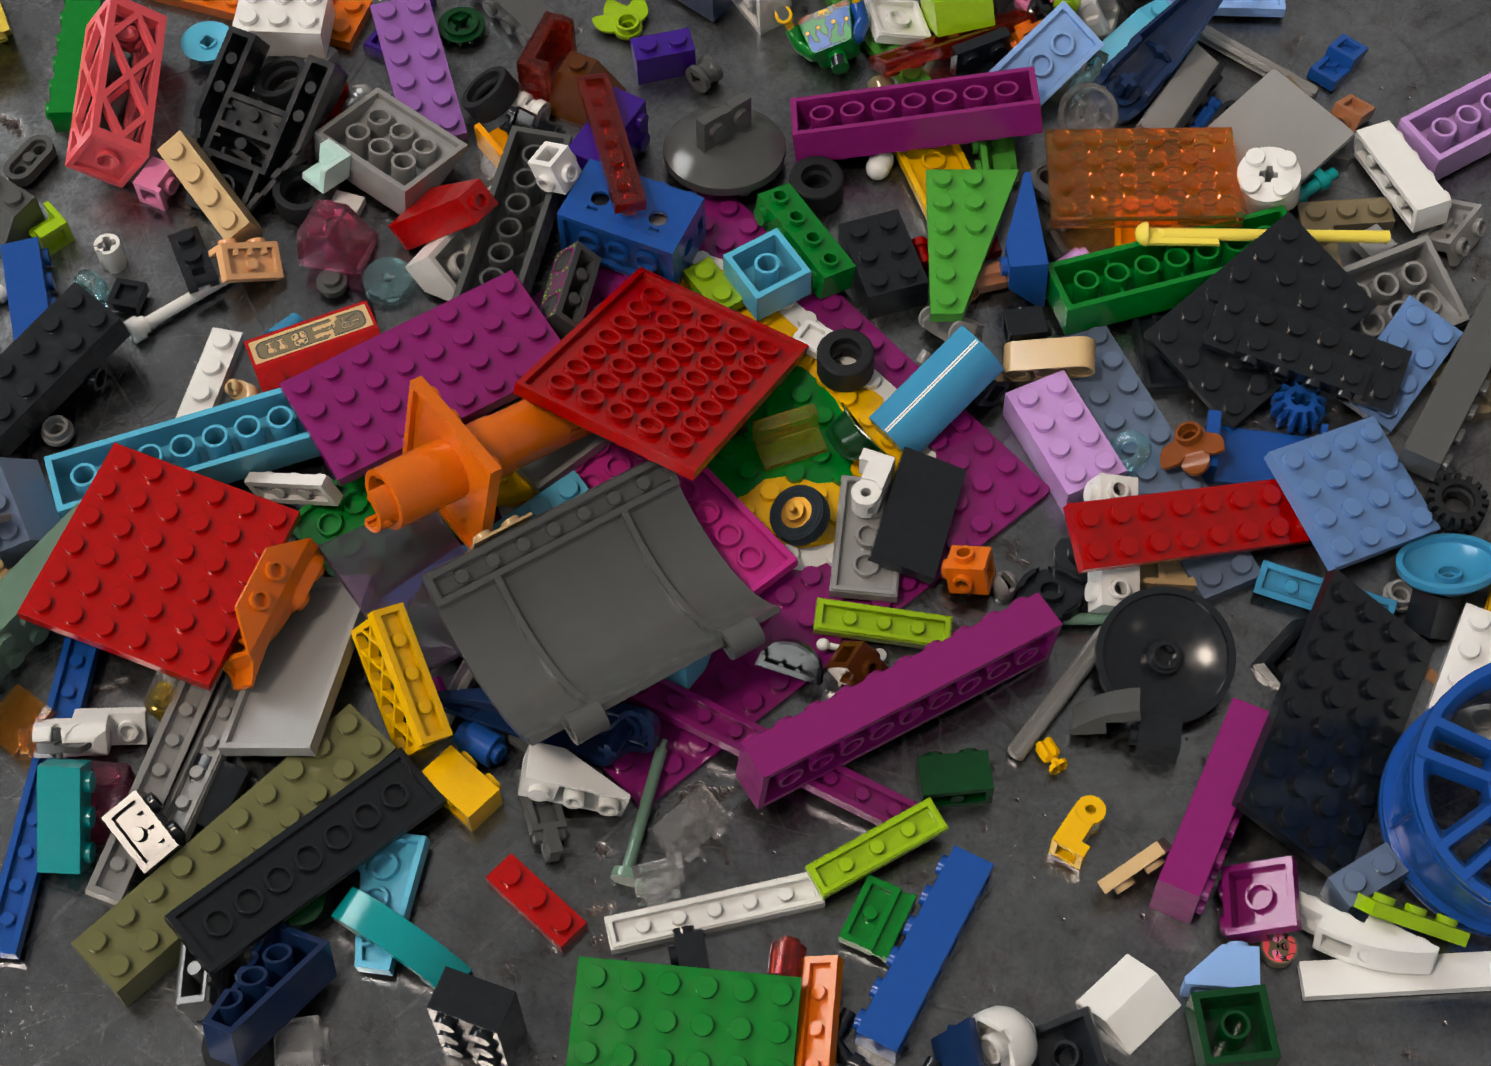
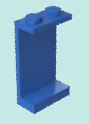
M1209 409L1204 429L1206 432L1218 433L1223 438L1225 451L1220 454L1210 455L1211 463L1209 469L1201 476L1206 483L1217 485L1275 479L1264 460L1267 453L1310 437L1236 427L1231 430L1228 426H1221L1222 411ZM1322 424L1319 434L1328 432L1329 424Z

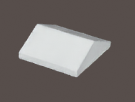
M1126 954L1076 1001L1081 1008L1090 1007L1094 1021L1129 1055L1137 1050L1182 1006L1155 971L1129 954Z

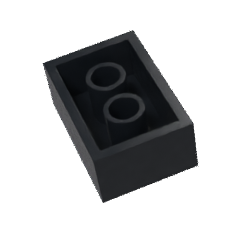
M898 209L838 224V244L856 265L853 286L868 320L928 303L929 280Z
M445 967L427 1006L443 1050L460 1058L464 1054L477 1058V1062L482 1066H512L527 1031L516 991L450 967Z

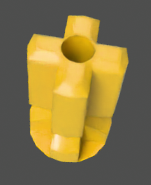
M1046 737L1044 740L1036 743L1035 751L1043 763H1051L1048 770L1051 775H1056L1068 767L1069 763L1066 758L1058 759L1061 751L1052 737Z

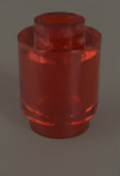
M782 936L778 941L772 942L770 945L767 974L802 977L804 956L807 954V948L800 944L801 941L798 938L791 936Z

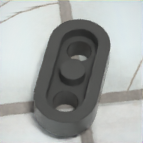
M34 135L28 138L4 164L3 171L7 180L19 187L31 184L56 156V148L52 139L46 135Z

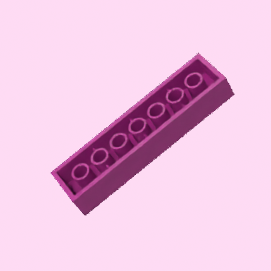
M1034 66L790 98L792 137L796 162L809 156H822L831 160H846L853 157L907 152L915 149L938 148L946 145L968 144L970 142L999 140L1007 137L1030 136L1043 133L1041 104Z

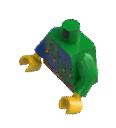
M843 0L796 19L798 25H794V14L789 7L785 6L789 12V17L784 21L780 20L775 11V19L779 24L785 25L787 29L785 33L794 50L809 62L817 61L822 69L832 67V71L835 74H843L849 70L848 60L859 56L861 53L860 44L864 41L870 25L864 0H852V3L850 0Z

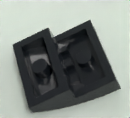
M188 750V752H187V754H186V756H185V759H184V761H183V763H182V766H183V764H184V762H185V760H186V758H187V756H188L189 750ZM198 753L192 767L200 765L206 773L213 757ZM222 760L197 818L196 830L202 831L241 797L252 776L249 770ZM189 774L190 783L196 782Z

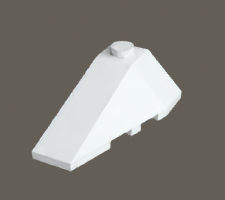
M478 223L427 243L407 264L405 268L424 292L446 301L452 299Z

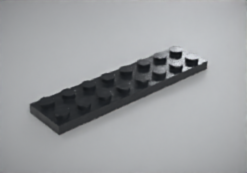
M399 748L164 915V920L211 977L443 807L446 800L405 751Z

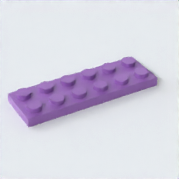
M391 0L370 5L394 98L462 141L468 140L466 126L430 0Z

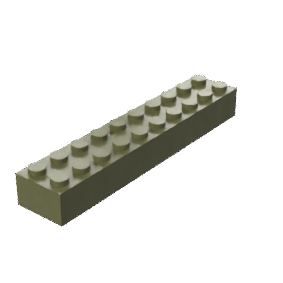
M348 704L327 723L316 756H288L184 845V847L77 937L71 945L87 966L126 1007H129L179 963L181 940L165 922L164 915L391 755L397 748L351 704Z

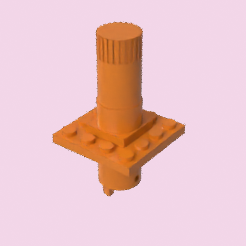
M421 375L410 380L402 455L366 472L365 487L367 500L371 503L376 513L365 518L364 525L373 533H378L387 528L399 530L437 511L465 546L470 549L474 536L486 529H489L491 532L493 530L500 480L512 475L516 470L592 433L542 407L529 403L525 399L489 416H483L464 425L457 411L450 409L441 398L437 388L430 386Z

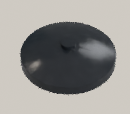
M1159 586L1135 592L1123 599L1112 609L1098 632L1094 660L1097 676L1105 693L1140 687L1142 696L1141 712L1183 718V724L1205 715L1224 697L1233 680L1236 666V649L1233 635L1227 622L1211 603L1185 589Z

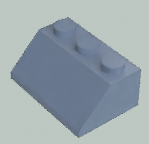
M0 457V513L11 514V521L0 523V558L7 570L13 568L61 520L39 462L35 459Z

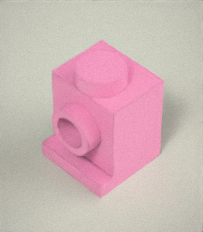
M154 156L151 157L133 181L140 202L165 212L169 208L167 200L176 193L180 184L179 179L167 163Z

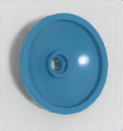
M1459 533L1427 535L1405 544L1399 550L1396 556V571L1406 583L1425 593L1439 596H1459L1474 593L1491 584V543L1475 536Z

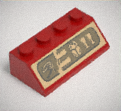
M365 300L244 341V345L263 393L280 388L279 383L381 333Z

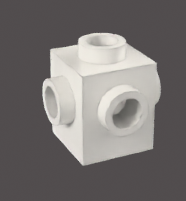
M544 141L527 162L536 178L537 185L545 192L566 195L582 172L576 161V156L568 145Z

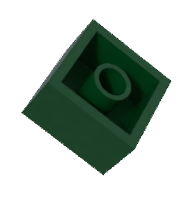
M1265 984L1190 993L1185 1005V1012L1196 1066L1278 1065L1282 1056Z

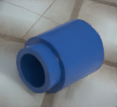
M469 720L461 723L453 738V744L458 746L459 752L466 751L475 761L486 767L499 764L504 759L508 749L505 745V736L487 726Z

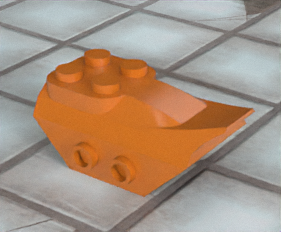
M311 537L265 548L237 600L234 609L241 633L222 667L231 680L233 690L240 691L254 686L268 644L283 628L291 613L305 608L311 598L309 591L313 583L318 581L323 575L326 568L323 564L324 556L320 554L318 545Z

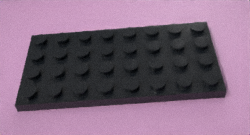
M1337 569L1326 572L1231 804L1327 877L1355 860L1378 799L1384 766L1391 750L1403 733L1435 649L1433 645Z

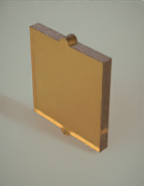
M16 684L0 703V745L19 758L32 743L34 723L42 722L45 719H52L56 712L23 687Z

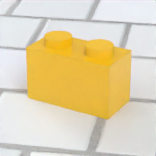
M450 745L423 769L422 773L446 800L444 807L473 832L503 804L500 793L502 787L490 773L482 774L476 768L477 763L466 751L459 753Z

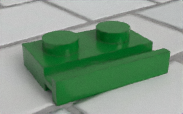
M868 874L838 936V942L867 955L879 957L886 963L916 903L917 895L913 893L908 894L902 891V888Z

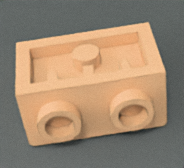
M263 237L248 239L246 242H237L235 238L219 240L217 242L218 245L208 251L209 258H217L222 283L279 281L284 278L277 241H265Z

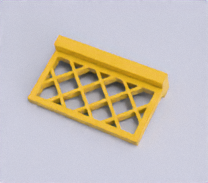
M401 602L371 611L367 614L368 619L351 630L350 633L391 742L397 750L402 748L411 757L433 743L452 736L453 733L404 603Z

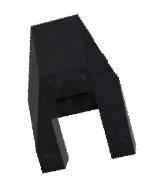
M230 25L195 107L196 127L195 136L192 135V138L197 141L251 213L303 151L313 137L314 132L319 129L335 107L349 75L336 64L309 54L285 111L252 99L249 96L254 86V80L261 70L270 45L257 35ZM186 190L185 204L201 210Z

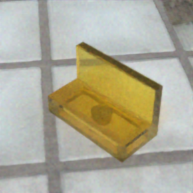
M814 403L752 422V440L765 471L827 452V446L818 428V411Z

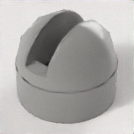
M1003 570L998 572L994 576L991 587L994 597L1004 601L1014 598L1017 594L1018 584L1016 575L1011 571ZM1004 580H1006L1012 588L1009 589Z

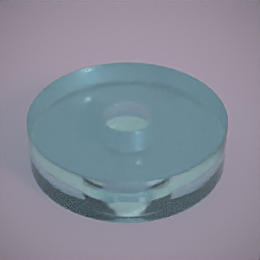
M385 257L369 264L362 276L364 290L368 298L381 305H394L405 300L414 288V278L405 268L407 263L399 258Z

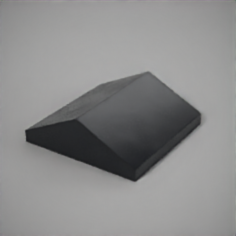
M1086 1006L1035 1027L1038 1047L1037 1056L1032 1066H1109L1090 1007Z

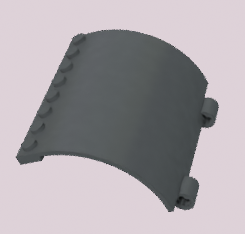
M646 460L420 575L446 629L476 681L506 723L528 744L534 746L565 729L574 744L579 745L609 729L610 723L605 710L720 648H723L731 660H735L765 644V635L759 623L780 613L778 605L771 604L756 595L724 561L694 515L679 485L678 476L674 471Z

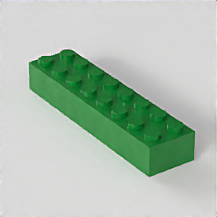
M1281 205L1193 228L1269 229L1287 211ZM1136 241L1052 262L1048 265L1046 297L1065 336L1086 331L1092 327H1101L1173 309L1252 242L1219 241L1220 246L1216 247L1143 246Z

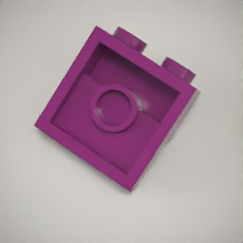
M1292 855L1221 867L1222 880L1218 881V893L1223 902L1224 914L1220 915V928L1222 934L1230 941H1244L1248 944L1270 941V935L1302 930L1297 860Z

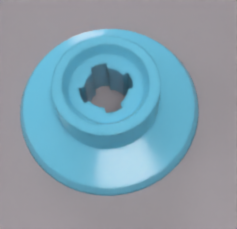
M203 21L194 24L185 31L181 38L180 44L183 53L192 60L204 64H214L229 27L217 21Z

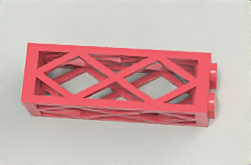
M105 0L88 22L85 30L66 154V167L123 188L149 158L167 16L131 0ZM98 41H100L96 54H94ZM112 51L122 76L105 89L110 52ZM123 51L133 55L131 68ZM146 66H148V68H147V70H146V73H145V76H144V79H143V82H142V85H141L140 81H141V78H142L144 69H145ZM128 91L122 130L111 104ZM91 96H92V101H91V104H90L88 113L86 114V111H87V108H88V105H89V102H90V99H91ZM102 112L111 132L100 127ZM139 128L136 140L133 141L136 129Z

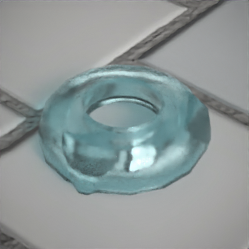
M1136 430L1122 432L1109 441L1127 469V473L1140 470L1148 463L1151 457L1152 446L1150 440L1143 433ZM1130 441L1136 442V453L1129 458L1122 457V446Z

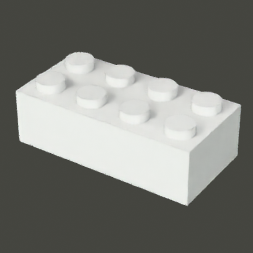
M1466 602L1456 623L1425 711L1434 706L1441 696L1459 680L1474 670L1491 663V611ZM1491 704L1476 705L1458 710L1450 719V722L1491 740ZM1438 741V742H1437L1438 744L1444 745V746L1449 747V748H1451V749H1454V750H1457V751L1462 752V753H1464V754L1470 755V754H1468V753H1466V752H1464V751H1462V750H1460V749H1457V748H1455V747H1453V746H1451V745H1449V744H1447V743H1445V742H1442V741Z

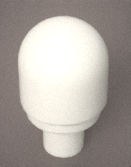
M892 153L877 154L869 157L866 164V173L871 179L882 180L888 176L894 164Z

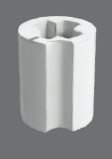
M105 233L97 237L93 247L102 269L109 270L110 274L122 272L127 266V258L119 238L111 233Z

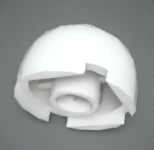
M999 1005L979 1011L972 1016L976 1021L981 1051L986 1066H1032L1037 1056L1038 1045L1035 1027L1028 1018L1014 1008Z

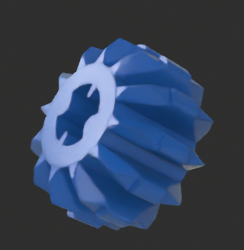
M1294 380L1290 382L1289 386L1282 383L1281 388L1272 395L1270 418L1277 419V428L1287 427L1288 434L1292 433L1293 430H1297L1301 436L1307 430L1314 432L1318 428L1319 423L1324 421L1327 404L1326 397L1320 396L1321 392H1313L1303 388L1302 385H1299Z

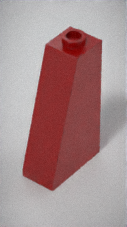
M480 178L431 187L389 224L388 227L404 248L411 250L477 224L498 205V202Z

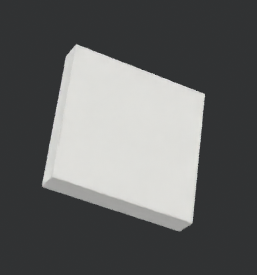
M864 0L870 21L869 27L875 43L930 48L933 38L918 1Z

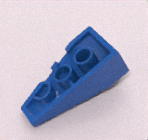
M1028 171L1023 174L1006 240L1005 257L999 258L1001 276H1006L1008 289L1035 306L1042 305V307H1045L1049 263L1031 172Z

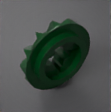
M470 7L450 9L439 19L438 30L440 37L446 39L449 45L457 43L461 47L465 42L473 45L474 39H481L482 32L486 30L484 17L479 11ZM464 25H467V30L463 29L462 27Z

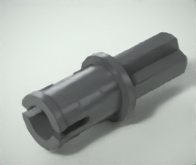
M1038 206L1045 247L1052 259L1057 261L1068 253L1069 250L1060 237V228L1053 224L1045 208Z

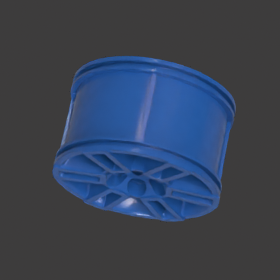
M1491 663L1459 680L1441 696L1434 706L1426 710L1405 730L1386 761L1378 794V816L1383 842H1387L1409 870L1404 884L1434 914L1441 913L1459 920L1458 928L1486 938H1491V885L1485 882L1481 875L1491 866V839L1464 861L1457 857L1454 849L1484 826L1491 824V740L1450 722V719L1458 710L1476 705L1491 704ZM1437 742H1445L1483 761L1482 768L1434 751ZM1434 774L1480 792L1478 795L1479 806L1445 830L1439 828L1431 805L1429 777Z

